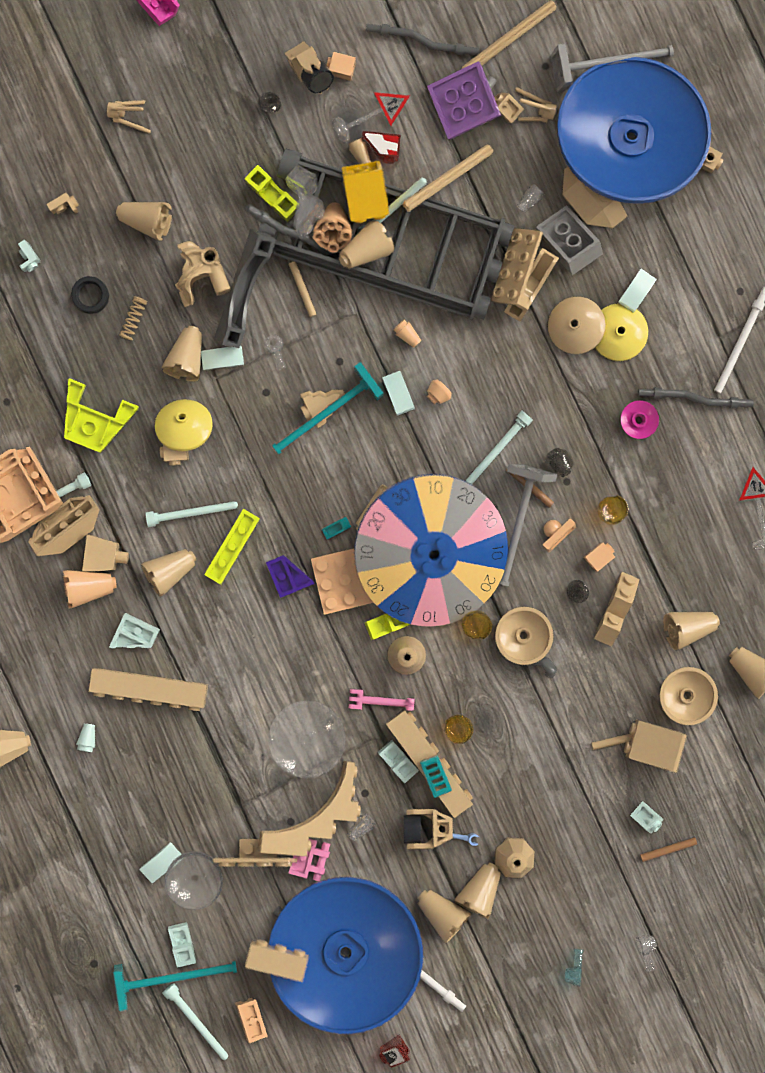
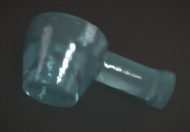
M574 949V967L566 969L565 981L575 986H581L582 954L584 950Z

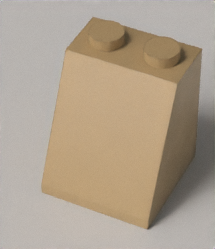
M636 719L635 723L631 724L629 734H632L630 742L627 741L624 752L626 757L677 773L687 735Z

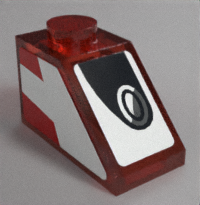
M369 131L362 132V139L364 142L366 141V144L379 160H383L384 163L393 164L394 161L398 162L401 135Z
M400 1034L380 1047L381 1054L379 1056L384 1064L388 1063L391 1068L410 1060V1049Z

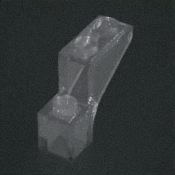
M297 164L286 177L288 188L298 196L294 227L297 236L303 239L306 234L308 235L311 232L315 222L323 217L325 209L323 201L312 195L318 187L316 175Z

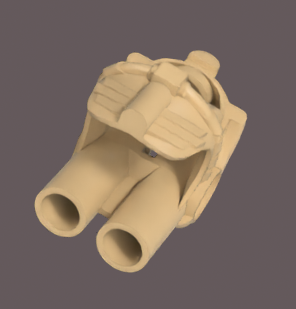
M191 241L177 245L179 250L181 249L182 251L180 253L182 259L186 260L183 266V274L175 284L177 289L180 290L179 295L184 307L194 304L192 285L201 278L210 277L217 296L230 292L231 288L220 264L219 254L214 248L207 247L202 250ZM210 254L215 255V259L212 262L206 261V257Z

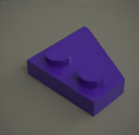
M284 555L266 562L280 598L315 584L311 578Z

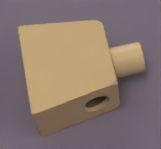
M87 535L82 571L116 570L117 563H128L129 552L118 551L119 543Z

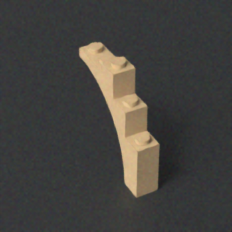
M344 761L341 776L334 792L314 815L304 822L289 828L275 831H260L258 851L261 853L307 856V852H310L311 849L309 837L332 839V834H335L336 823H333L334 820L357 821V817L360 816L361 807L357 801L351 800V797L355 795V786L353 785V778L357 776V766H355V763Z

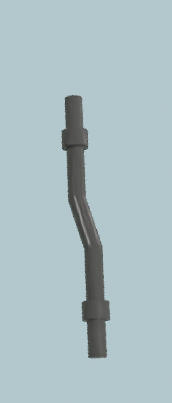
M382 24V26L366 25L367 32L381 33L382 36L390 34L411 37L432 50L454 52L455 55H478L479 48L464 46V44L460 43L453 45L433 42L412 29L390 27L389 24Z
M250 204L246 206L245 211L256 217V220L260 223H266L282 234L307 242L320 250V253L324 256L338 259L339 253H331L320 247L312 236L283 226L269 217L268 213L263 210L259 211Z
M662 387L638 389V396L653 397V399H661L662 397L685 398L706 406H728L731 409L753 407L754 405L753 400L739 399L738 397H730L729 399L706 398L686 390H665Z

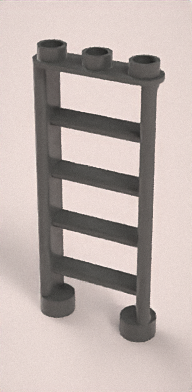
M286 148L279 165L278 178L294 182L299 169L316 174L298 230L307 234L325 178L344 183L343 173L341 169L303 157V153ZM385 184L387 197L397 199L406 191ZM432 198L426 199L418 207L446 215L448 218L425 288L390 277L412 211H406L404 207H402L392 238L394 251L386 257L381 274L358 266L353 268L344 267L339 261L340 253L338 259H333L303 249L305 241L297 238L294 245L276 240L271 254L466 316L470 320H473L474 317L484 320L491 298L483 296L481 293L485 281L496 284L503 262L493 259L497 244L508 247L514 225L506 223V218L501 220L494 219ZM350 219L352 240L355 237L359 223L351 222ZM457 219L492 230L469 302L434 291ZM261 223L258 231L268 233L277 239L278 231L266 223Z

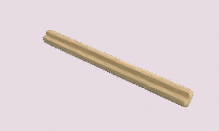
M552 0L548 1L466 63L462 69L478 61L481 63V66L555 11V3Z
M485 145L404 201L403 207L406 211L412 210L493 153L491 146Z

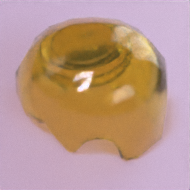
M619 495L606 497L599 503L597 513L601 521L608 525H616L621 523L628 515L629 506L627 501Z
M475 610L465 614L461 626L464 633L471 637V639H485L491 633L493 625L486 613Z
M453 715L446 720L444 731L448 739L453 743L464 744L471 739L474 726L468 717Z

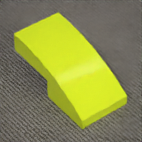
M387 613L364 622L371 640L409 625L391 617Z

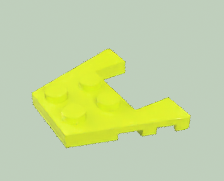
M69 378L64 438L101 453L135 414L139 406L122 400L115 418L79 404L86 385Z

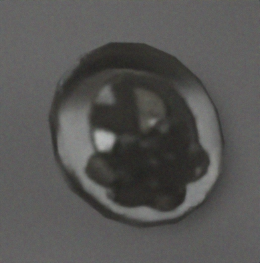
M267 92L259 98L258 105L263 111L274 113L280 110L281 101L275 93Z
M574 580L568 585L567 595L571 601L582 603L589 596V588L583 581Z

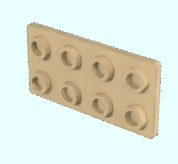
M514 228L493 290L492 302L515 306L520 305L543 234L541 231Z
M240 839L239 858H213V862H219V866H235V863H238V866H254V863H257V866H273V863H276V866H292V862H297V859L279 858V854L261 853L258 851L259 839Z

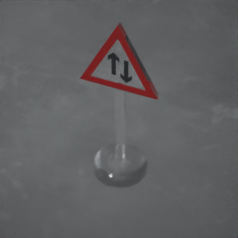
M373 92L381 108L348 124L341 117L332 119V124L338 138L342 143L348 142L350 140L349 128L382 112L391 127L410 95Z
M752 467L739 501L756 499L762 539L755 540L752 543V547L754 550L765 549V522L760 499L765 497V480Z

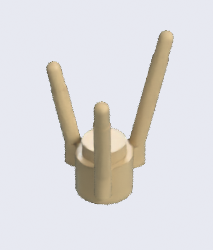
M519 88L515 89V91L541 103L538 104L521 98L520 102L539 108L538 115L542 116L519 117L518 121H541L547 123L548 119H554L557 105Z
M144 100L108 103L107 117L113 118V122L122 123L146 133L151 132L149 129L120 118L124 117L125 111H143V107L128 106L145 104Z

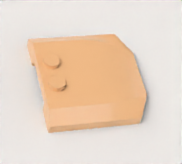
M30 447L20 450L9 449L0 455V543L14 538L57 511L63 504Z

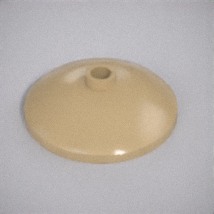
M570 297L561 301L551 312L548 321V332L551 340L559 349L570 354H583L594 349L602 340L606 327L602 310L592 300L584 297ZM574 320L578 321V325L576 327H572V322Z
M530 607L514 608L504 614L498 622L495 632L496 644L502 655L509 661L521 665L533 664L544 658L549 652L553 643V629L548 618L540 611ZM521 632H526L527 637L525 639L520 638Z
M683 667L671 672L663 681L660 689V703L664 712L673 721L683 725H695L708 719L714 712L718 701V691L713 679L706 672L694 667ZM685 692L690 693V697L687 699L683 696Z

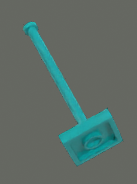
M361 362L354 366L355 372L361 379L359 381L360 384L278 444L274 443L272 446L278 454L282 453V449L364 389H369L377 401L383 397L382 390Z
M236 961L227 965L130 982L124 980L122 964L114 965L119 1011L127 1010L126 992H129L130 989L232 971L237 973Z

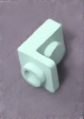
M23 240L18 244L21 248L19 252L28 261L19 267L24 272H31L38 267L37 264L41 261L29 243Z
M643 801L630 815L649 833L656 832L662 826L663 818Z

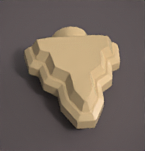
M331 390L327 393L307 391L300 394L304 402V406L300 408L307 421H309L345 395L343 390ZM330 414L321 422H319L316 425L317 428H320L321 426L326 424V419L330 417L332 414Z

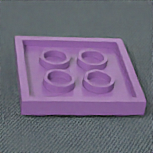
M479 61L427 86L449 140L501 116Z

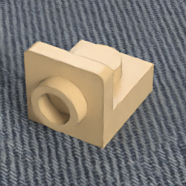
M499 93L494 97L501 115L508 123H513L524 110L509 93Z
M67 193L47 204L53 214L62 213L67 209L66 206L70 205L75 214L79 212L76 208L79 206L74 196L70 197Z

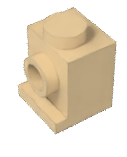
M709 147L707 155L712 156L713 160L710 161L706 157L701 168L709 173H712L714 169L718 170L723 162V159H721L723 153Z

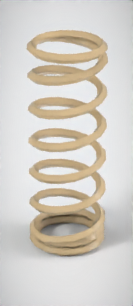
M134 296L132 302L137 306H130V309L134 312H128L127 314L131 318L125 319L130 325H122L127 331H120L121 334H119V336L128 340L133 339L124 333L135 335V332L125 326L138 328L128 320L140 322V320L130 314L143 316L133 308L145 309L136 302L144 305L148 303L146 300Z

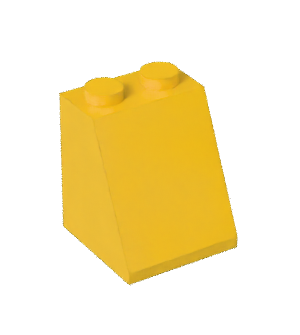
M380 161L342 167L351 222L362 223L369 218L380 220L389 215Z

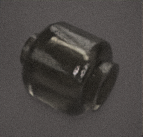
M555 448L546 455L545 463L551 473L561 477L571 473L570 469L574 463L565 449Z

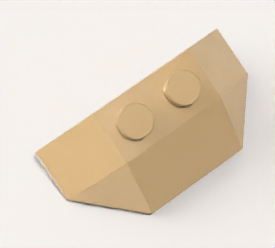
M569 167L564 169L562 195L586 225L613 229L627 217L619 201L611 200L592 191L572 173Z
M90 495L70 498L57 511L39 521L32 538L28 542L37 556L61 554L94 529L100 509Z

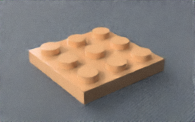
M354 548L311 559L324 615L374 603L359 580L355 565Z

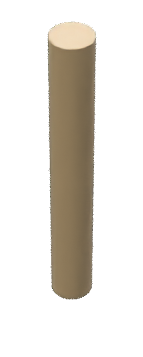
M296 262L289 263L309 317H313L317 314Z
M632 734L592 742V748L596 750L626 743L627 741L630 742Z

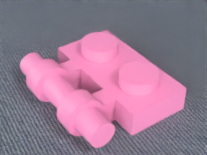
M309 838L311 840L310 852H307V856L293 855L297 862H292L289 874L307 878L309 871L314 872L313 880L320 881L322 874L324 875L325 873L324 865L326 858H329L330 843L323 842L321 849L315 848L317 840ZM313 855L319 856L317 865H311Z

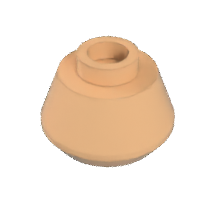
M432 380L427 390L429 394L427 397L433 404H442L451 399V392L439 380Z

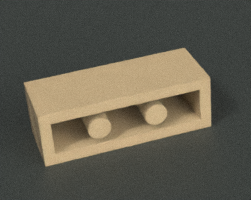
M257 939L256 942L252 941L246 968L303 981L309 955L305 954V951L294 949V951L287 950L286 946L275 944V946L267 945V941Z

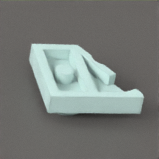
M125 613L109 647L151 648L160 629Z

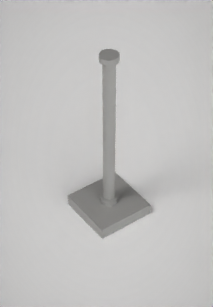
M559 44L550 55L557 93L565 92L572 83L571 71L592 68L595 65L609 62L614 63L608 65L623 63L627 61L619 60L631 57L647 59L662 56L673 57L674 50L673 46L669 45L663 49L569 63L566 44Z
M524 464L508 465L507 472L525 477L526 484L508 549L506 567L499 583L501 585L509 586L510 583L508 579L533 483L536 481L556 482L557 474Z

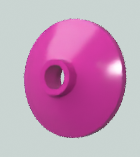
M634 401L623 409L620 422L627 435L636 439H644L656 431L659 424V415L652 404L646 401ZM636 417L642 418L641 424L636 423Z

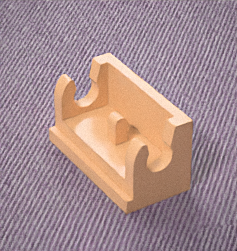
M248 998L245 1002H236L235 1005L246 1040L251 1043L268 1037L256 999Z

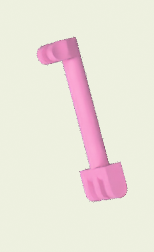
M350 689V693L357 694V697H349V701H357L356 705L349 704L348 708L362 710V704L406 707V710H414L415 699L412 698L405 700L363 696V690Z

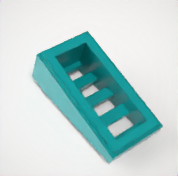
M438 754L420 761L434 798L452 791ZM437 762L438 766L427 770L426 766ZM440 770L441 772L434 776H429V773ZM443 777L444 780L432 783V780ZM446 784L445 788L438 791L435 790V787Z

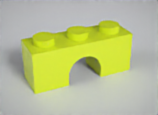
M259 165L244 178L246 184L286 222L300 210V205L286 191L281 190Z

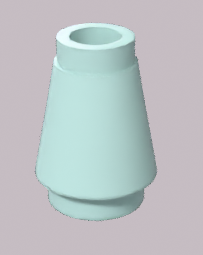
M84 723L76 743L78 745L77 750L93 751V748H95V725Z

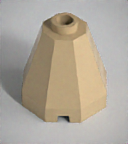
M0 730V767L28 751V747L31 746L29 735L25 736V733L21 731Z
M507 838L501 845L496 847L495 865L499 867V870L505 877L522 878L534 868V850L522 838Z

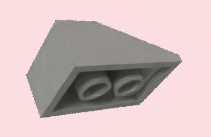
M567 205L536 226V229L543 233L542 237L552 252L559 258L560 263L572 276L603 254L600 241Z

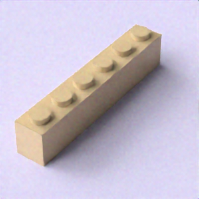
M100 668L92 669L89 692H94L93 696L105 697V694L113 695L112 698L124 700V697L132 698L131 701L143 703V700H150V704L162 705V702L170 703L169 707L181 708V705L189 706L188 709L200 711V708L205 707L208 684Z
M404 709L386 722V725L426 779L420 761L437 755L439 750L433 742L429 744L426 739L428 735L422 726L420 728L414 723L416 718L411 711L407 713ZM443 758L440 759L452 791L438 797L455 818L473 805L471 801L473 797L467 789L463 790L459 784L462 781L456 773L453 775L448 769L451 766ZM437 762L426 766L427 770L438 766ZM437 770L429 773V776L431 777L441 772ZM439 777L435 780H432V783L434 784L444 779L443 777ZM446 784L435 787V790L438 791L445 788Z

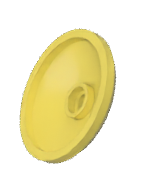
M612 304L602 309L606 327L602 340L595 347L596 350L605 358L614 361H625L635 357L644 348L648 338V326L643 315L637 309L633 313L621 304ZM619 327L624 329L623 334L618 333Z
M185 399L167 404L161 409L155 420V432L159 441L164 446L176 451H189L198 448L207 441L213 427L212 417L207 408L199 402Z

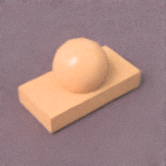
M571 518L563 526L557 520L546 522L544 533L549 539L543 544L544 549L548 553L551 552L576 528L575 522Z

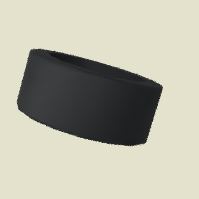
M86 276L75 282L72 287L71 297L79 310L84 313L94 314L106 307L109 300V292L106 285L100 279ZM87 284H94L101 290V299L94 306L84 305L79 298L81 288Z

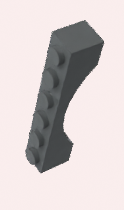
M250 229L215 334V338L223 345L240 348L245 333L247 308L253 286L261 269L269 260L276 241L268 233Z

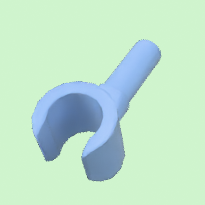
M453 833L454 839L468 841L473 846L478 845L476 842H471L472 837H479L475 833H470L469 835Z

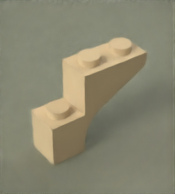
M543 248L541 249L532 265L520 305L508 304L504 311L506 314L521 322L559 259L558 257Z
M624 572L620 574L607 609L597 627L594 639L609 646L613 645L621 631L623 620L633 604L640 579Z

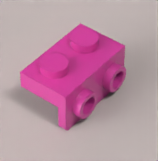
M136 0L158 26L176 16L180 7L177 0Z

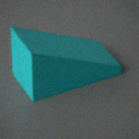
M344 517L326 526L322 531L328 540L351 528L347 517Z

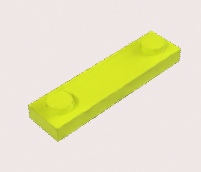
M245 509L242 510L204 574L205 576L219 584L223 583L260 518Z

